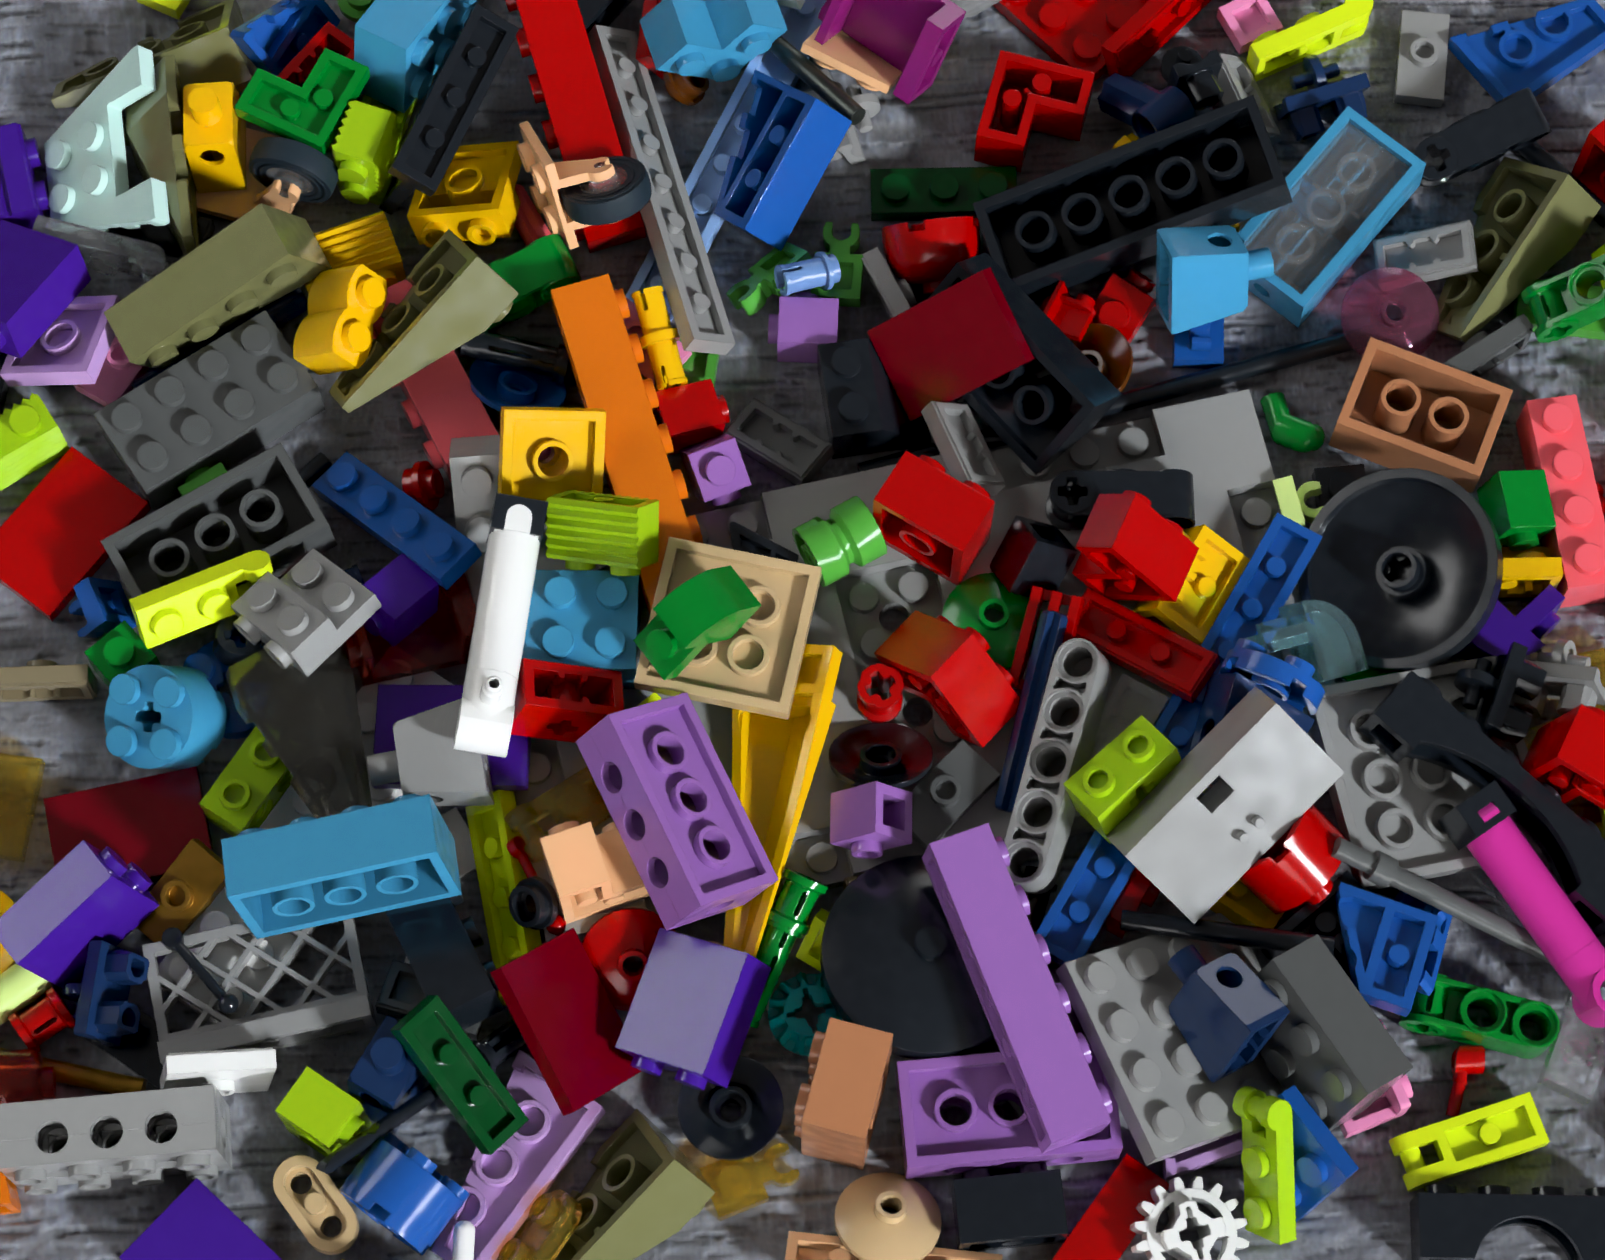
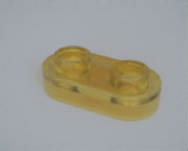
M562 1189L539 1196L532 1204L529 1217L517 1235L509 1240L501 1249L498 1260H555L581 1220V1203Z

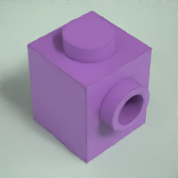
M808 292L795 293L790 297L779 296V314H769L768 344H777V362L817 363L818 345L838 341V298H819L817 295Z
M727 433L679 450L695 497L703 502L711 500L713 506L732 502L742 496L740 489L752 485L736 439Z
M874 781L831 793L830 844L849 849L853 857L862 859L879 858L883 856V850L911 844L913 792Z

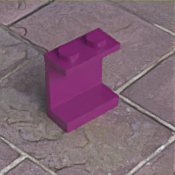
M827 0L818 15V19L822 23L814 40L823 45L842 30L889 64L902 71L893 95L906 104H910L932 86L966 11L950 0Z

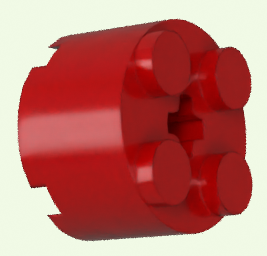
M1312 805L1239 880L1274 914H1280L1295 908L1306 901L1311 905H1315L1330 894L1333 888V882L1330 879L1341 864V861L1331 857L1335 840L1338 837L1349 840Z

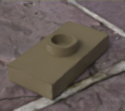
M31 660L26 663V666L0 667V702L94 699V697H97L98 680L89 664L58 665L51 660Z

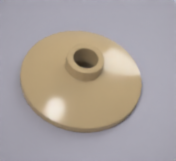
M888 1172L865 1175L849 1184L841 1193L834 1214L835 1228L839 1239L845 1248L860 1260H922L933 1250L938 1242L942 1226L940 1209L932 1194L917 1181L906 1179V1176ZM882 1208H892L898 1212L890 1214Z

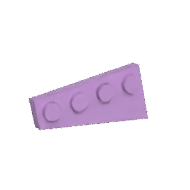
M520 1049L512 1064L514 1070L506 1089L529 1120L492 1155L481 1154L476 1147L471 1158L473 1161L463 1186H461L470 1195L435 1240L431 1250L441 1260H452L453 1230L456 1223L461 1220H468L475 1227L474 1260H497L606 1113L603 1106L593 1100L575 1112L563 1116L535 1060Z

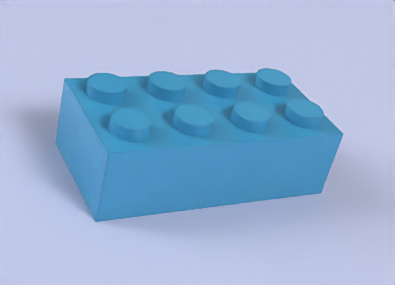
M406 794L386 804L372 807L364 805L351 806L344 809L340 814L321 818L300 817L291 821L289 825L271 829L250 828L241 831L238 836L221 839L226 896L256 939L462 895L455 840L430 794L422 796Z

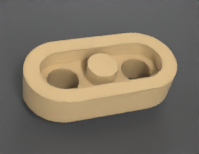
M295 1155L287 1158L278 1166L274 1173L273 1189L277 1198L315 1250L326 1255H337L345 1252L355 1243L359 1234V1221L354 1210L330 1176L316 1169L319 1163L316 1159L306 1155ZM301 1177L310 1178L312 1185L308 1192L297 1194L293 1191V1185L297 1179ZM330 1220H339L342 1223L340 1233L334 1237L325 1236L323 1233L324 1225Z

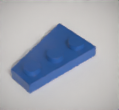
M1575 0L1538 11L1535 17L1511 24L1508 21L1490 25L1489 30L1471 36L1463 33L1450 37L1448 49L1496 102L1527 87L1531 88L1536 97L1605 49V10L1596 0Z

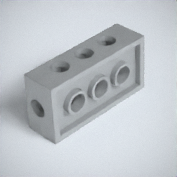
M215 1085L0 1104V1172L19 1189L25 1188V1194L27 1195L54 1194L57 1192V1185L78 1184L80 1190H104L111 1187L112 1180L132 1179V1184L138 1186L158 1185L165 1182V1176L186 1174L187 1180L194 1181L197 1178L200 1181L218 1178V1171L232 1170L230 1106ZM175 1133L172 1139L164 1142L168 1136ZM120 1139L116 1145L112 1146L116 1140Z

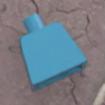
M1230 225L1157 229L1156 307L1171 335L1243 312L1248 306L1249 281L1272 277L1274 274V263L1269 248L1265 247L1248 251L1237 230Z

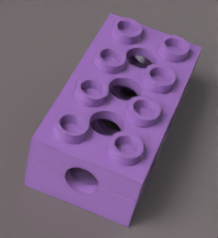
M687 692L608 714L575 741L666 931L745 905L779 880Z
M1090 1044L1088 1045L1092 1055V1062L1088 1065L1095 1082L1103 1083L1109 1093L1113 1112L1109 1114L1111 1122L1100 1133L1043 1154L1001 1052L897 1061L895 1078L906 1179L962 1174L963 1171L977 1168H991L993 1171L1012 1170L1016 1166L1029 1163H1045L1047 1166L1118 1160L1123 1149L1118 1104ZM1002 1101H1013L1020 1107L1022 1116L1012 1121L1004 1120L996 1114L994 1106ZM957 1106L967 1113L969 1120L962 1125H950L943 1120L940 1112L946 1107Z

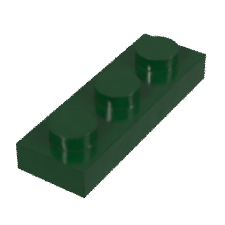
M1016 167L870 169L871 221H923L926 219L973 216V218H977L973 203L1017 186Z
M428 995L390 1029L481 1154L492 1155L529 1120L438 995Z

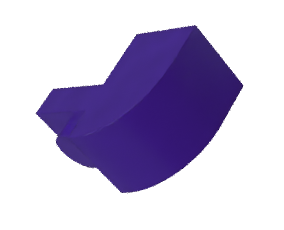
M1549 584L1516 616L1497 600L1486 624L1475 638L1460 650L1458 654L1465 661L1488 656L1508 654L1510 645L1516 642L1528 647L1525 660L1536 661L1538 653L1545 646L1541 640L1561 620L1556 613L1565 597Z

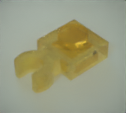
M787 1143L773 1145L766 1151L764 1158L757 1162H754L751 1156L741 1160H719L699 1168L701 1174L716 1192L710 1199L719 1221L769 1202L765 1186L773 1184L778 1187H788L800 1179L798 1169L791 1170L788 1173H779L773 1166L777 1158L790 1153Z

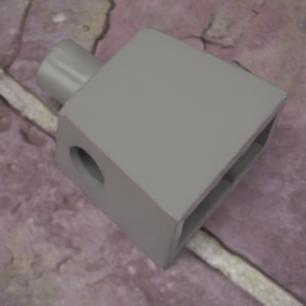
M461 699L395 722L393 724V734L396 750L367 756L368 771L373 786L400 781L403 795L418 794L422 796L430 794L436 806H488L495 804L488 755L453 749Z

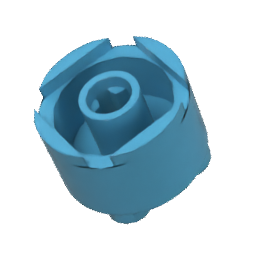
M142 665L135 667L125 674H118L110 682L109 696L104 713L107 734L106 746L111 754L138 768L185 769L198 766L204 762L202 759L206 757L211 749H217L223 739L227 721L225 701L220 691H215L206 679L209 677L198 669L165 665Z

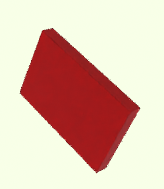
M71 447L0 527V583L53 622L76 595L73 587L85 578L92 577L108 559L109 555L101 540L143 518L151 509L148 502L78 450Z

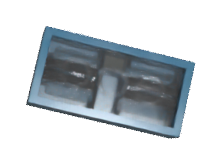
M1347 106L1285 178L1293 202L1252 217L1238 233L1248 251L1268 247L1274 263L1273 276L1249 281L1248 290L1299 328L1420 186L1426 163L1351 107Z

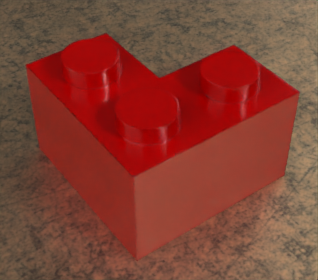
M1000 50L976 134L974 161L997 167L1015 166L1016 171L1021 172L1032 130L1080 141L1091 101L1095 72Z
M1125 490L1122 494H1099L1075 546L1081 554L1072 574L1091 590L1110 600L1176 602L1199 548L1182 534L1183 528L1180 525L1162 517L1151 507L1152 502L1146 496L1131 490Z
M915 610L874 652L881 664L894 667L901 674L904 682L903 690L928 700L954 736L983 748L1017 712L1020 697L1012 688L1016 683L1014 678L1003 666L991 659L987 653L990 649L988 642L972 627L967 626L965 629L954 626L947 618L941 615L934 618Z
M1580 704L1538 729L1522 763V767L1536 780L1552 786L1559 793L1564 804L1578 796H1582L1605 810V711L1597 707Z

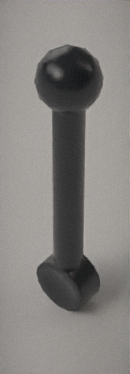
M178 928L166 929L162 935V942L168 950H176L218 999V1008L222 1013H234L239 1005L238 998L234 994L226 993L184 944V936Z

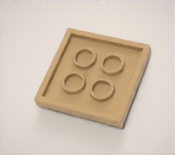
M669 537L648 624L657 615L653 608L678 586L702 572L730 565L762 606L730 639L707 644L676 678L663 680L641 651L634 679L635 689L669 696L687 692L690 700L789 720L822 576V567Z

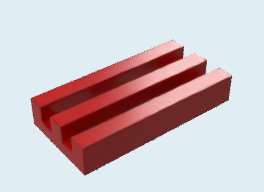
M1032 586L1010 674L1016 682L1012 688L1020 690L1023 688V676L1043 601L1049 602L1047 609L1049 611L1059 612L1061 605L1069 607L1067 613L1068 623L1063 639L1064 643L1076 636L1085 601L1084 598Z

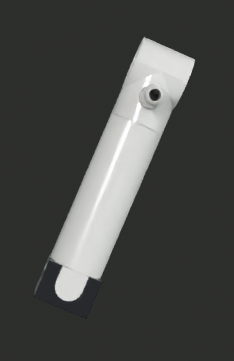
M496 493L486 542L487 548L463 694L453 744V749L502 758L507 756L538 554L548 507L547 501Z

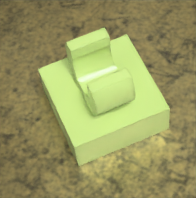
M1292 475L1272 480L1281 515L1306 527L1305 521L1312 524L1324 506L1312 509L1307 507L1305 502L1309 497L1322 494L1320 482H1306L1296 491Z

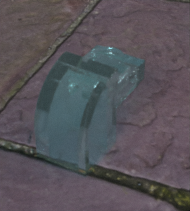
M1304 600L1279 607L1281 618L1256 624L1258 635L1244 638L1263 646L1267 650L1266 654L1290 648L1292 656L1301 658L1315 667L1312 678L1319 683L1369 669L1359 633L1351 619L1335 605L1321 600Z

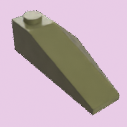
M236 0L224 1L177 22L179 29L163 41L150 36L137 43L141 47L152 50L154 66L164 56L175 55L183 87L194 83L229 81L234 83L239 92L247 87L250 82L249 80L255 72L256 66L229 36L233 29L244 23ZM117 57L107 58L56 84L51 98L55 109L79 107L119 63Z
M175 55L164 56L154 66L156 90L126 107V117H122L125 146H131L135 164L143 180L145 181L151 177L166 182L170 223L167 225L185 256L200 246L196 186L183 143V86Z
M1504 157L1478 195L1473 211L1478 215L1473 231L1479 271L1446 279L1430 321V329L1435 333L1466 343L1515 300L1524 289L1532 285L1575 247L1581 236L1587 231L1589 224L1601 206L1569 174Z
M450 229L442 235L415 265L406 278L413 286L402 302L398 305L389 303L382 313L381 317L384 321L381 326V332L376 339H373L370 353L364 364L359 369L342 371L329 390L333 398L348 413L485 332L492 323L501 321L511 310L513 300L519 293Z
M636 1109L599 1148L590 1162L597 1169L581 1193L575 1190L571 1191L563 1203L568 1208V1211L556 1232H549L541 1237L527 1260H634L679 1232L691 1218L701 1212L705 1203L716 1192L698 1168L641 1111Z

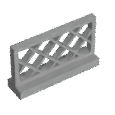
M354 918L343 920L345 933L333 950L310 937L315 927L306 928L302 931L288 932L297 939L281 962L258 949L264 938L256 939L254 936L250 943L242 939V937L253 935L245 922L185 935L184 944L188 949L203 946L198 955L194 952L192 953L205 969L224 980L220 986L226 993L231 986H234L255 999L243 1017L231 1020L215 1010L218 1007V999L214 995L206 1005L185 992V989L196 975L190 967L177 985L160 976L157 957L177 952L176 950H168L162 941L142 945L143 956L150 962L147 978L159 1039L157 1046L160 1063L164 1065L168 1053L273 1047V1049L277 1050L377 1027ZM231 940L245 950L228 974L206 959L217 943ZM305 943L328 957L312 981L289 968ZM347 945L351 962L341 956ZM253 955L276 968L260 993L237 980V977ZM335 962L353 972L357 991L334 996L321 988L320 984ZM283 974L305 986L306 990L296 1005L282 1008L269 1000L268 996ZM162 986L171 991L166 1001H164ZM314 993L318 994L323 998L319 1000L310 1001ZM180 997L202 1011L191 1029L170 1033L167 1015ZM262 1005L271 1009L270 1011L257 1013ZM210 1017H213L214 1019L219 1021L217 1023L205 1025Z

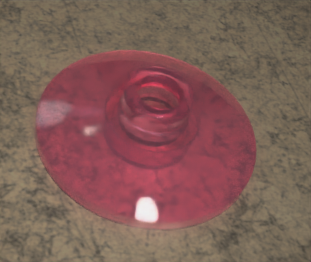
M1382 267L1363 274L1349 287L1341 305V325L1349 344L1362 357L1370 337L1421 355L1428 349L1436 336L1439 326V308L1432 290L1420 277L1405 269ZM1393 304L1401 309V320L1394 321L1387 316L1386 308L1388 305Z

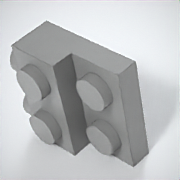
M314 548L280 580L267 571L231 605V608L239 617L233 624L250 643L256 645L261 640L265 643L263 646L265 651L279 666L286 669L291 664L307 677L382 607V604L373 592Z

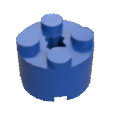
M390 1132L375 1141L339 1189L341 1194L376 1223H380L392 1232L393 1236L422 1256L432 1246L470 1195L454 1180L446 1175L443 1177L435 1170L438 1166L414 1147L409 1148Z

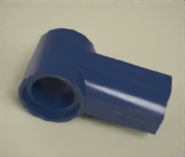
M1116 72L1103 82V89L1097 98L1102 112L1132 126L1139 139L1196 117L1193 104L1185 93L1177 87L1170 85L1162 91H1158L1127 75L1122 76Z

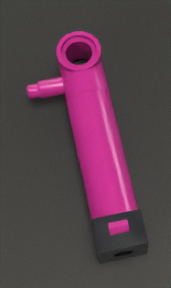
M1494 780L1437 821L1458 851L1465 846L1469 849L1572 993V1007L1577 1017L1591 1027L1604 1028L1605 1001L1601 996L1600 988H1605V948L1510 817L1517 810L1496 780Z

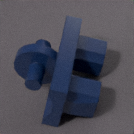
M1311 55L1303 58V73L1290 76L1293 90L1306 86L1309 90L1282 99V104L1274 106L1277 120L1280 121L1287 118L1289 127L1296 140L1301 141L1325 131L1318 108L1332 104L1337 119L1346 107L1349 106L1364 118H1367L1363 92L1370 87L1367 74L1363 73L1327 84V80L1340 76L1338 64L1335 62L1322 66L1319 58L1316 55Z
M103 940L90 941L81 983L65 984L63 990L64 998L77 1002L73 1034L97 1040L107 1047L120 1046L122 1036L138 1032L141 1013L138 1010V1005L128 1002L131 985H141L143 981L147 980L149 960Z

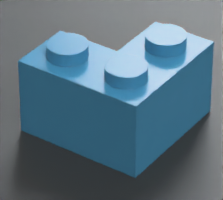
M662 0L639 20L656 70L677 73L681 76L708 78L716 82H726L737 77L745 65L757 55L768 51L772 43L788 30L777 0Z

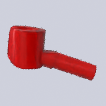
M1462 1045L1453 1051L1451 1055V1069L1454 1074L1452 1079L1453 1085L1445 1115L1450 1117L1459 1115L1467 1085V1074L1484 1073L1485 1049L1482 1045Z

